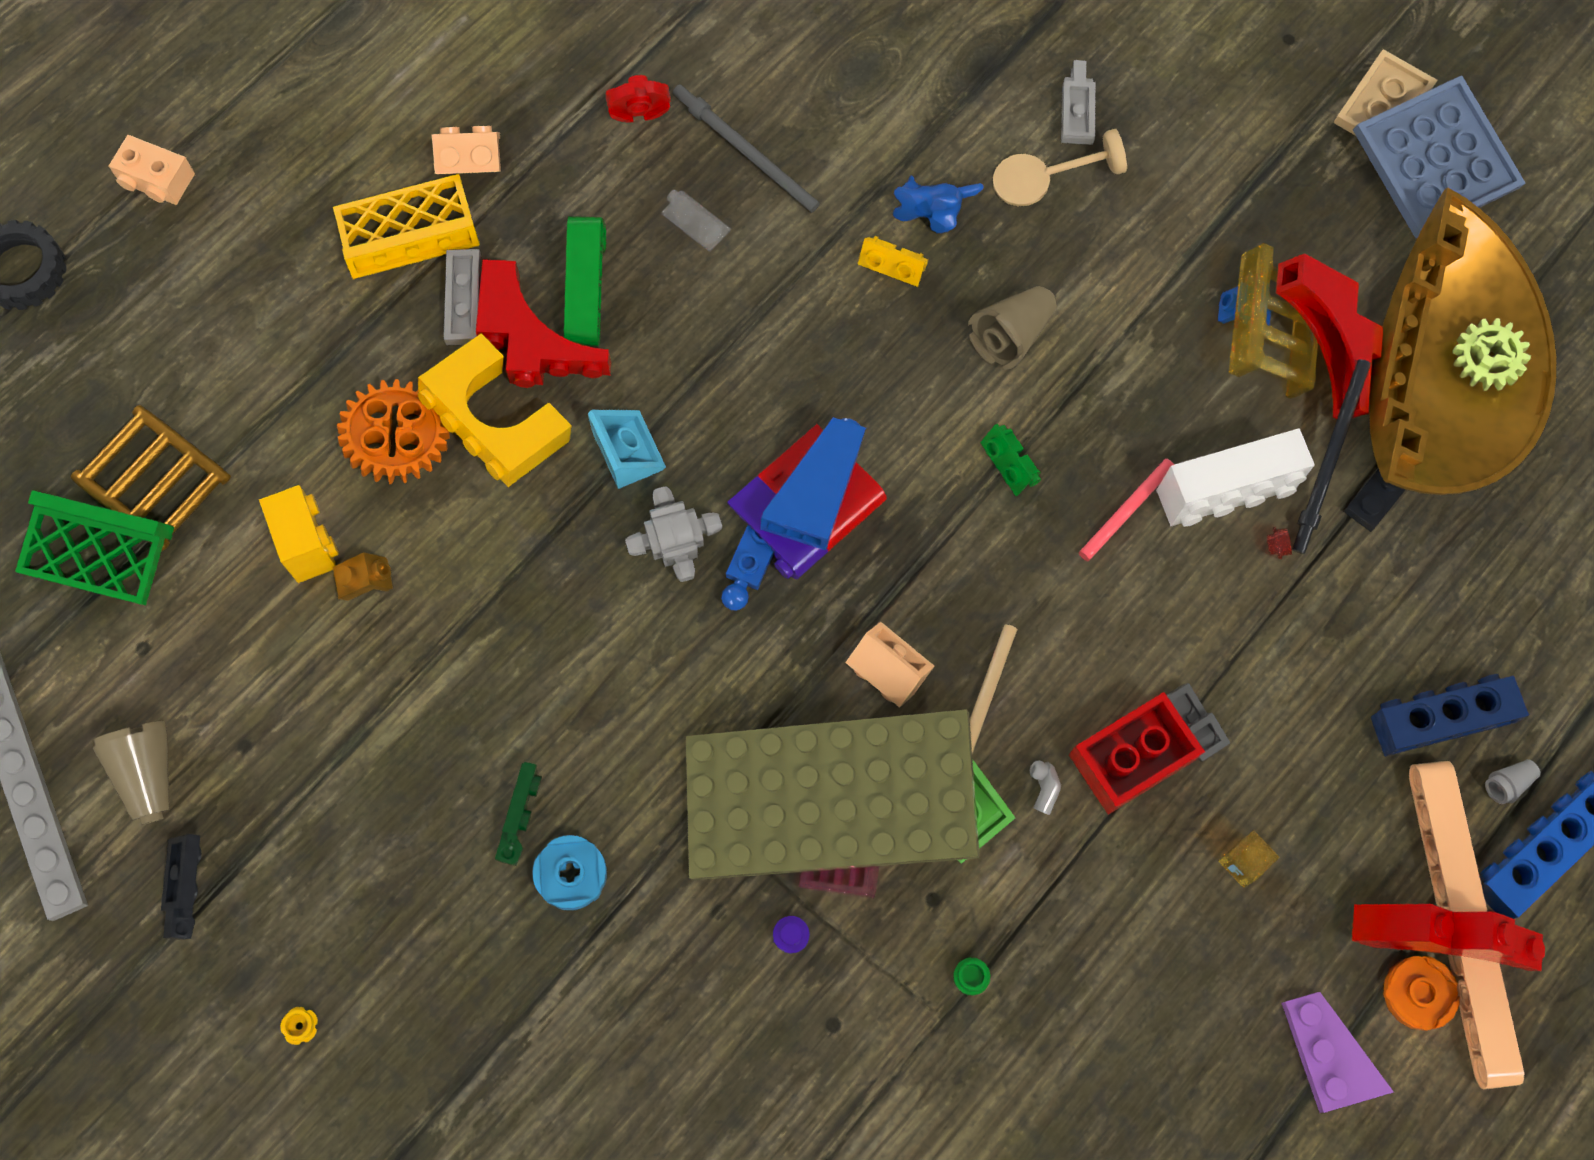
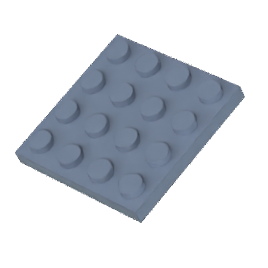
M1462 75L1363 121L1353 129L1361 146L1416 239L1446 188L1459 193L1480 208L1526 184Z

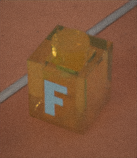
M1253 830L1242 837L1218 862L1244 888L1255 882L1280 857Z

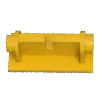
M877 236L864 239L858 265L916 287L919 286L922 272L925 271L929 260L923 257L924 254H918L905 248L899 251L896 249V245L878 239L879 237Z

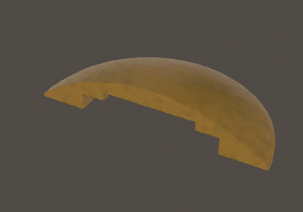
M1446 188L1425 222L1393 292L1382 326V355L1374 361L1369 403L1370 434L1373 452L1383 480L1403 489L1437 495L1460 494L1477 490L1498 481L1514 470L1534 448L1545 428L1550 415L1556 385L1554 334L1543 295L1531 270L1509 237L1487 214L1464 196L1450 188ZM1499 318L1500 326L1505 327L1510 322L1513 323L1511 331L1514 334L1523 331L1524 334L1519 340L1520 342H1529L1530 346L1523 353L1531 355V359L1527 364H1524L1527 368L1522 376H1517L1518 379L1513 385H1509L1506 382L1502 390H1497L1495 385L1492 384L1487 391H1484L1482 382L1478 381L1472 387L1470 386L1472 377L1468 375L1461 378L1459 376L1464 368L1463 366H1454L1453 363L1460 356L1453 354V349L1459 344L1457 339L1461 333H1466V329L1470 324H1474L1478 328V324L1482 319H1486L1488 324L1492 325L1494 320ZM1489 352L1488 355L1491 356V357H1494L1495 354L1492 353V352Z

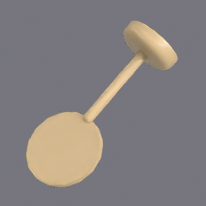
M1117 129L1108 130L1103 136L1104 151L1050 167H1046L1045 163L1036 156L1028 154L1012 155L1004 159L996 167L993 175L994 190L998 197L1007 204L1018 207L1029 206L1040 201L1047 193L1051 174L1103 159L1107 160L1108 166L1113 173H1125L1127 171V161L1120 134Z

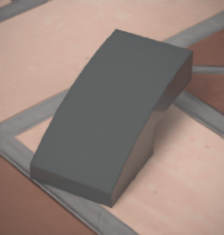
M1189 683L1183 684L1167 694V697L1205 751L1198 758L1200 762L1230 744L1229 739L1213 713L1206 712Z

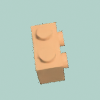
M131 135L126 136L109 164V168L117 178L116 182L121 187L129 191L137 189L157 202L163 203L165 200L175 205L178 204L195 175L186 157Z
M882 622L878 623L864 635L846 661V664L854 669L857 676L871 683L881 692L886 700L895 703L899 708L915 694L935 667Z

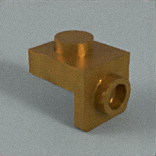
M363 552L333 567L338 599L349 601L373 589L389 591L393 588L391 569L386 557Z

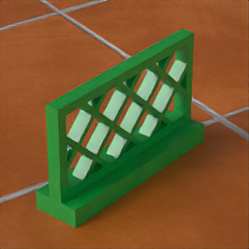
M32 490L28 504L34 505V509L15 572L146 606L165 539L171 540L174 526ZM44 515L52 517L58 528L57 531L45 538L40 530ZM63 520L69 521V523L65 525ZM79 525H84L89 538L75 545L69 531ZM94 528L101 529V531L96 533ZM113 532L116 534L121 546L107 554L100 539ZM62 536L69 550L55 559L48 544ZM125 536H129V537H133V538L130 539L129 541H127V539H126ZM143 540L152 542L148 557L138 562L132 547ZM94 544L100 559L86 566L79 552ZM42 549L49 563L38 570L30 569L29 566L33 554ZM125 552L132 567L118 575L111 560ZM73 557L80 571L69 578H65L59 565ZM105 565L111 580L101 586H97L90 573ZM53 570L55 575L49 574L47 572ZM134 573L137 574L140 580L137 596L128 594L122 583L124 579ZM84 577L86 583L80 582L79 580ZM116 586L118 591L111 590L110 588Z

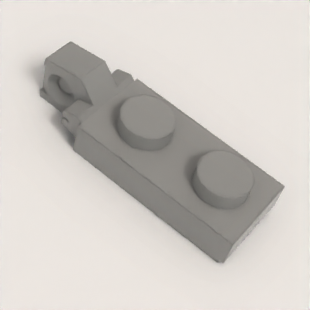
M1074 60L1073 68H1071V78H1064L1062 86L1061 143L1093 145L1095 140L1096 82H1093V79L1086 78V61Z

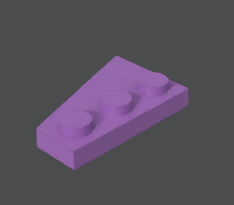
M1321 992L1282 1003L1319 1113H1325L1393 1093L1391 1087Z

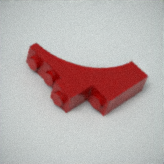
M1304 253L1278 264L1276 294L1284 298L1298 311L1313 332L1320 346L1331 381L1333 418H1338L1358 359L1371 363L1352 418L1366 415L1369 413L1372 360L1380 358L1382 355L1383 327L1357 313L1358 282Z
M483 260L476 334L477 336L482 334L497 350L508 347L506 372L510 384L523 388L543 385L544 373H549L556 377H565L568 374H582L588 378L611 375L609 349L593 348L572 342L549 329L536 317L521 293L520 274L516 261Z
M1354 904L1352 941L1372 948L1442 953L1496 962L1526 971H1542V959L1545 956L1543 934L1515 925V919L1496 912H1453L1433 904Z

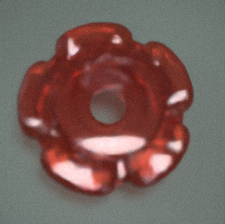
M1276 526L1273 527V534L1266 535L1270 555L1277 554L1278 559H1282V556L1292 555L1287 528L1277 530Z

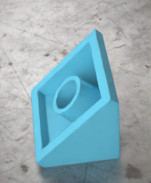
M591 410L588 413L592 433L618 489L666 468L640 410Z

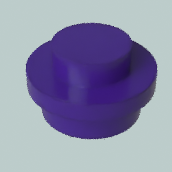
M784 917L774 927V943L785 953L793 954L800 952L809 941V928L798 917Z

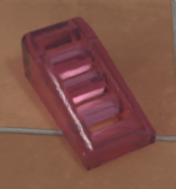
M879 866L851 868L848 885H843L845 869H835L833 884L828 883L830 870H821L819 882L813 881L814 871L801 872L799 887L874 899ZM860 868H865L863 887H858Z

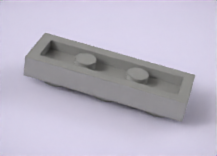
M479 249L446 250L444 341L446 345H465L477 337L476 323L481 282V253Z

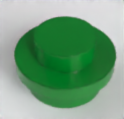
M966 958L955 967L953 973L954 983L962 993L972 996L978 995L985 991L990 983L989 968L980 959Z

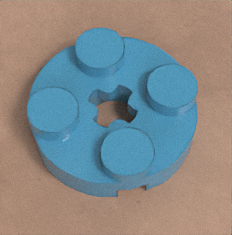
M567 835L553 839L542 850L541 854H538L534 862V885L545 901L558 909L577 910L586 907L599 898L606 883L607 867L604 857L594 844L582 837ZM568 863H573L575 869H580V875L574 878V882L568 883L565 877H560V871L566 870Z

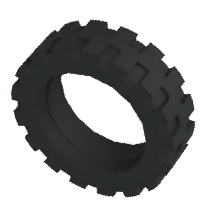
M11 220L6 225L0 223V256L12 247L25 244L37 246L42 250L43 255L40 269L31 279L13 286L0 285V305L5 309L11 310L12 307H16L18 310H25L30 305L34 307L39 306L46 297L50 299L56 293L54 291L56 287H60L64 281L62 274L66 273V264L63 262L65 259L63 251L40 225L36 227L30 221L19 223L17 220Z

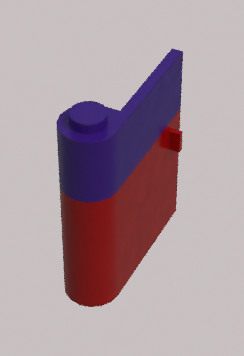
M818 424L811 428L727 502L774 550L777 560L774 565L786 579L792 577L798 580L887 500V496L881 486L856 462L827 550L760 530L764 510L823 432V429Z

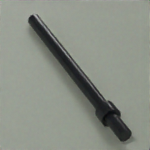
M1358 359L1306 510L1301 511L1297 522L1300 527L1292 547L1294 552L1305 554L1313 530L1318 529L1322 517L1319 515L1371 366L1369 361Z

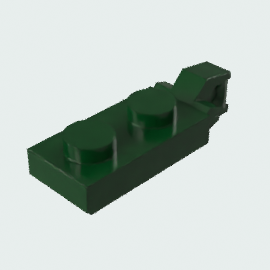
M524 762L521 765L495 861L517 866L524 849L518 840L520 830L527 831L532 814L531 810L526 809L529 797L537 796L542 776L536 775V764Z

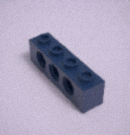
M1493 674L1479 679L1478 685L1468 687L1466 682H1462L1445 688L1446 693L1435 695L1434 691L1430 690L1414 695V701L1402 704L1401 699H1394L1380 704L1381 710L1372 715L1371 720L1384 756L1515 724L1529 716L1515 677L1510 676L1500 679L1499 674ZM1476 698L1485 704L1486 711L1478 708L1475 701ZM1443 706L1451 710L1453 720L1444 715ZM1410 714L1419 719L1420 728L1412 725L1409 719Z

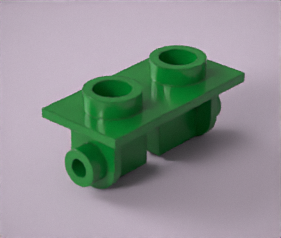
M995 424L980 443L1015 496H1018L1028 484L1030 487H1033L1041 481L1039 476L1041 472L1036 468L1028 454L1019 457L1018 453L1022 452L1024 448L1014 435L1011 428L1007 429L1005 425L999 427L998 424Z

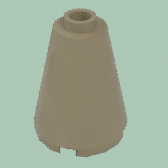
M1035 286L977 311L968 322V326L972 324L973 332L969 336L976 351L991 365L997 362L1003 365L1000 369L1014 368L1023 359L1055 313L1057 305L1054 294L1044 287Z
M165 721L142 724V727L133 729H121L99 736L94 741H91L96 756L131 819H140L141 825L164 819L162 812L169 810L168 743Z

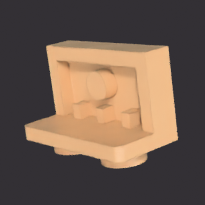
M473 126V133H460L459 127L440 128V134L432 135L435 174L501 172L500 132H492V126Z

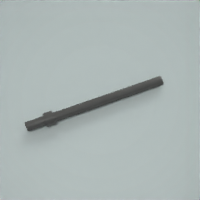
M681 84L675 87L673 95L689 108V113L697 120L705 121L811 213L818 208L820 203L711 111V106L701 97L696 98Z

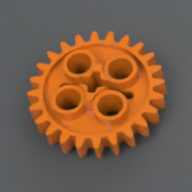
M395 379L393 387H388L386 382L381 380L380 389L378 390L371 384L367 385V395L356 391L357 403L350 400L346 401L348 411H340L342 423L337 424L338 434H341L338 436L339 446L343 447V457L350 458L352 469L361 466L360 469L363 477L372 471L374 472L375 482H378L383 475H386L389 484L393 483L395 476H400L403 483H407V474L412 473L417 479H420L419 469L424 468L431 472L432 463L430 460L435 462L442 461L439 451H447V441L445 440L450 439V432L443 426L440 416L433 409L429 410L421 403L417 395L418 390L416 392L413 391V382L410 381L405 388H401L398 379ZM398 406V428H396L395 433L396 451L395 456L390 457L392 408ZM375 413H383V414H385V415H384L383 417H381V418H372V417H371V416H372L373 414H375ZM411 414L419 416L417 419L409 420L405 418L406 416ZM372 443L383 444L381 447L376 449L368 447ZM408 444H414L417 446V448L413 450L403 449V447Z

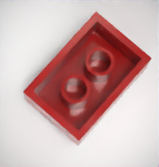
M1163 692L1076 745L1070 752L1069 757L1109 815L1196 761L1205 751L1170 699Z

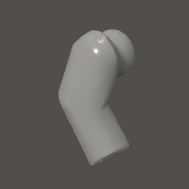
M1038 760L1030 768V776L1037 779L1041 787L1033 808L1050 815L1060 793L1061 783L1055 767L1049 762L1044 763Z

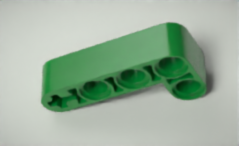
M568 216L564 338L584 346H599L603 253L606 251V224L602 217Z

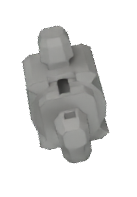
M668 487L657 488L653 491L655 509L649 510L651 520L644 522L646 534L641 535L638 532L625 539L629 555L646 554V550L651 549L654 560L662 558L665 567L673 565L675 575L680 582L692 580L695 576V568L691 559L698 558L697 548L704 546L702 534L706 533L709 536L722 529L719 514L713 512L701 514L702 518L697 519L694 508L685 510L683 501L675 503L672 492Z

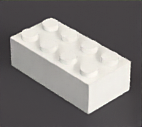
M1298 428L1172 465L1156 491L1170 526L1182 523L1186 527L1200 522L1202 517L1214 514V517L1227 515L1234 510V507L1245 505L1246 508L1255 507L1263 503L1265 498L1275 495L1278 499L1288 497L1294 494L1299 484L1307 479V474L1315 464Z

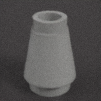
M1527 759L1494 771L1485 782L1486 791L1499 804L1514 803L1540 777V769L1533 761Z

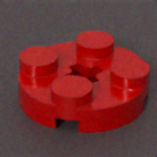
M645 75L632 76L628 79V83L609 89L605 93L610 117L620 122H634L633 117L644 116L645 121L653 120L664 115L670 109L671 98L668 85L656 81H648Z

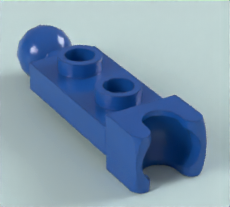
M749 525L746 527L726 572V578L734 581V584L728 585L723 590L721 596L722 603L729 610L737 611L745 607L749 599L746 590L747 586L755 590L759 589L774 555V550Z

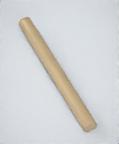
M1005 624L970 717L972 753L1017 629L1011 625Z

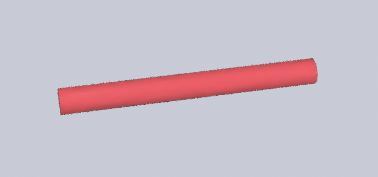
M1164 459L1079 551V555L1084 560L1090 561L1160 485L1170 466L1174 465L1171 460Z

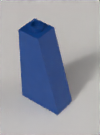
M833 417L764 510L760 530L827 550L866 428L860 426L858 422L852 419L842 418L840 420Z

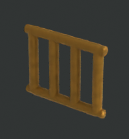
M138 405L132 412L134 417L82 472L76 470L70 478L105 508L145 518L187 471L196 464L209 475L164 522V524L174 526V533L219 483L222 485L226 484L231 479V475L157 416L146 410L143 406ZM146 425L159 436L106 491L94 479ZM169 445H172L183 456L134 509L130 510L118 499ZM165 539L162 551L169 546L170 542L168 539Z

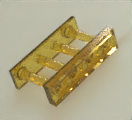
M1262 243L1241 256L1229 373L1241 377L1256 369H1264L1288 379L1286 397L1292 399L1314 389L1318 342L1305 320L1291 304L1270 295V280L1277 282L1278 268L1274 267L1272 263L1274 247ZM1267 309L1294 320L1292 335L1267 325ZM1264 339L1291 350L1289 365L1264 355Z

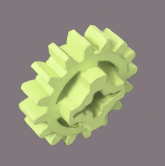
M1496 318L1492 325H1489L1486 319H1482L1478 324V328L1474 324H1470L1466 329V333H1461L1457 339L1459 344L1453 349V354L1460 357L1453 364L1455 367L1463 366L1464 370L1459 375L1461 378L1468 375L1472 377L1470 386L1473 387L1479 381L1483 383L1484 391H1487L1492 384L1495 385L1497 390H1502L1506 382L1509 385H1513L1518 379L1517 376H1522L1527 368L1524 364L1528 363L1531 355L1523 352L1528 349L1530 344L1529 342H1520L1519 339L1524 334L1523 331L1516 332L1515 334L1511 331L1513 323L1510 322L1505 327L1500 326L1499 318ZM1489 352L1494 353V357L1489 356Z

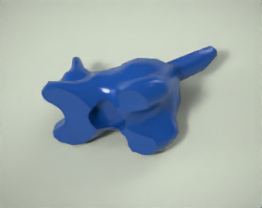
M911 175L908 182L894 190V195L901 203V206L894 209L893 216L900 221H910L918 217H925L931 223V230L936 233H945L957 225V216L961 209L962 199L978 194L983 190L984 186L982 183L959 188L946 183L921 186L915 182L914 176Z

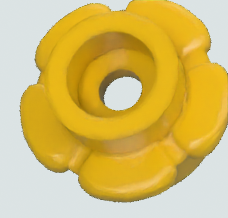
M295 1007L282 1019L280 1025L281 1032L290 1044L299 1045L303 1041L309 1042L316 1035L317 1029L315 1026L318 1023V1019L313 1011H306L303 1007ZM299 1022L303 1024V1027L300 1030H298L296 1027L297 1023Z

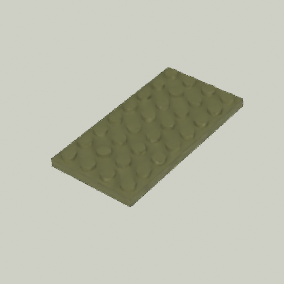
M967 709L686 736L689 879L703 880L980 858L970 717Z

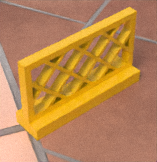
M459 174L333 207L343 246L344 259L353 279L446 255V250H464L480 245ZM452 187L457 189L450 200L438 196L444 189ZM418 196L425 198L419 208L407 204L411 198ZM433 202L444 206L438 216L426 212ZM387 204L393 206L387 217L376 213L380 206ZM452 210L464 215V217L445 220ZM401 211L413 215L406 225L395 221ZM353 213L362 215L355 225L344 221L343 216ZM421 218L432 223L428 227L414 229ZM370 219L381 223L374 233L363 229ZM389 227L400 231L397 235L386 238L382 237ZM358 235L368 239L367 243L350 246Z

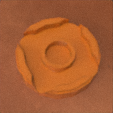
M1413 956L1402 959L1390 968L1384 980V998L1388 1010L1397 1021L1410 1029L1428 1031L1443 1027L1454 1018L1460 1006L1456 977L1445 964L1433 957Z

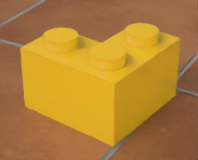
M297 485L259 499L280 562L297 583L333 570V567L336 566L334 557L338 556L339 553L332 536L328 535L323 524L318 526L315 515L319 514L320 511L313 494L306 495L301 486Z

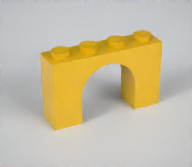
M479 334L419 376L417 395L427 409H433L440 416L443 426L449 432H455L463 440L466 450L472 456L478 455L485 463L489 474L496 480L501 479L509 487L568 443L572 425L550 403H547L520 424L508 428L491 427L477 420L470 412L467 402L476 391L502 373L504 358L482 334Z

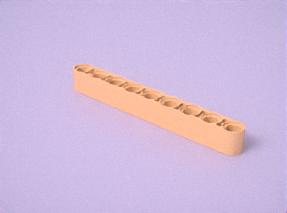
M1450 761L1412 764L1409 770L1410 786L1437 906L1453 912H1487L1454 766ZM1448 954L1451 972L1456 977L1458 983L1459 1009L1474 1076L1481 1089H1493L1521 1085L1524 1080L1523 1065L1500 964Z

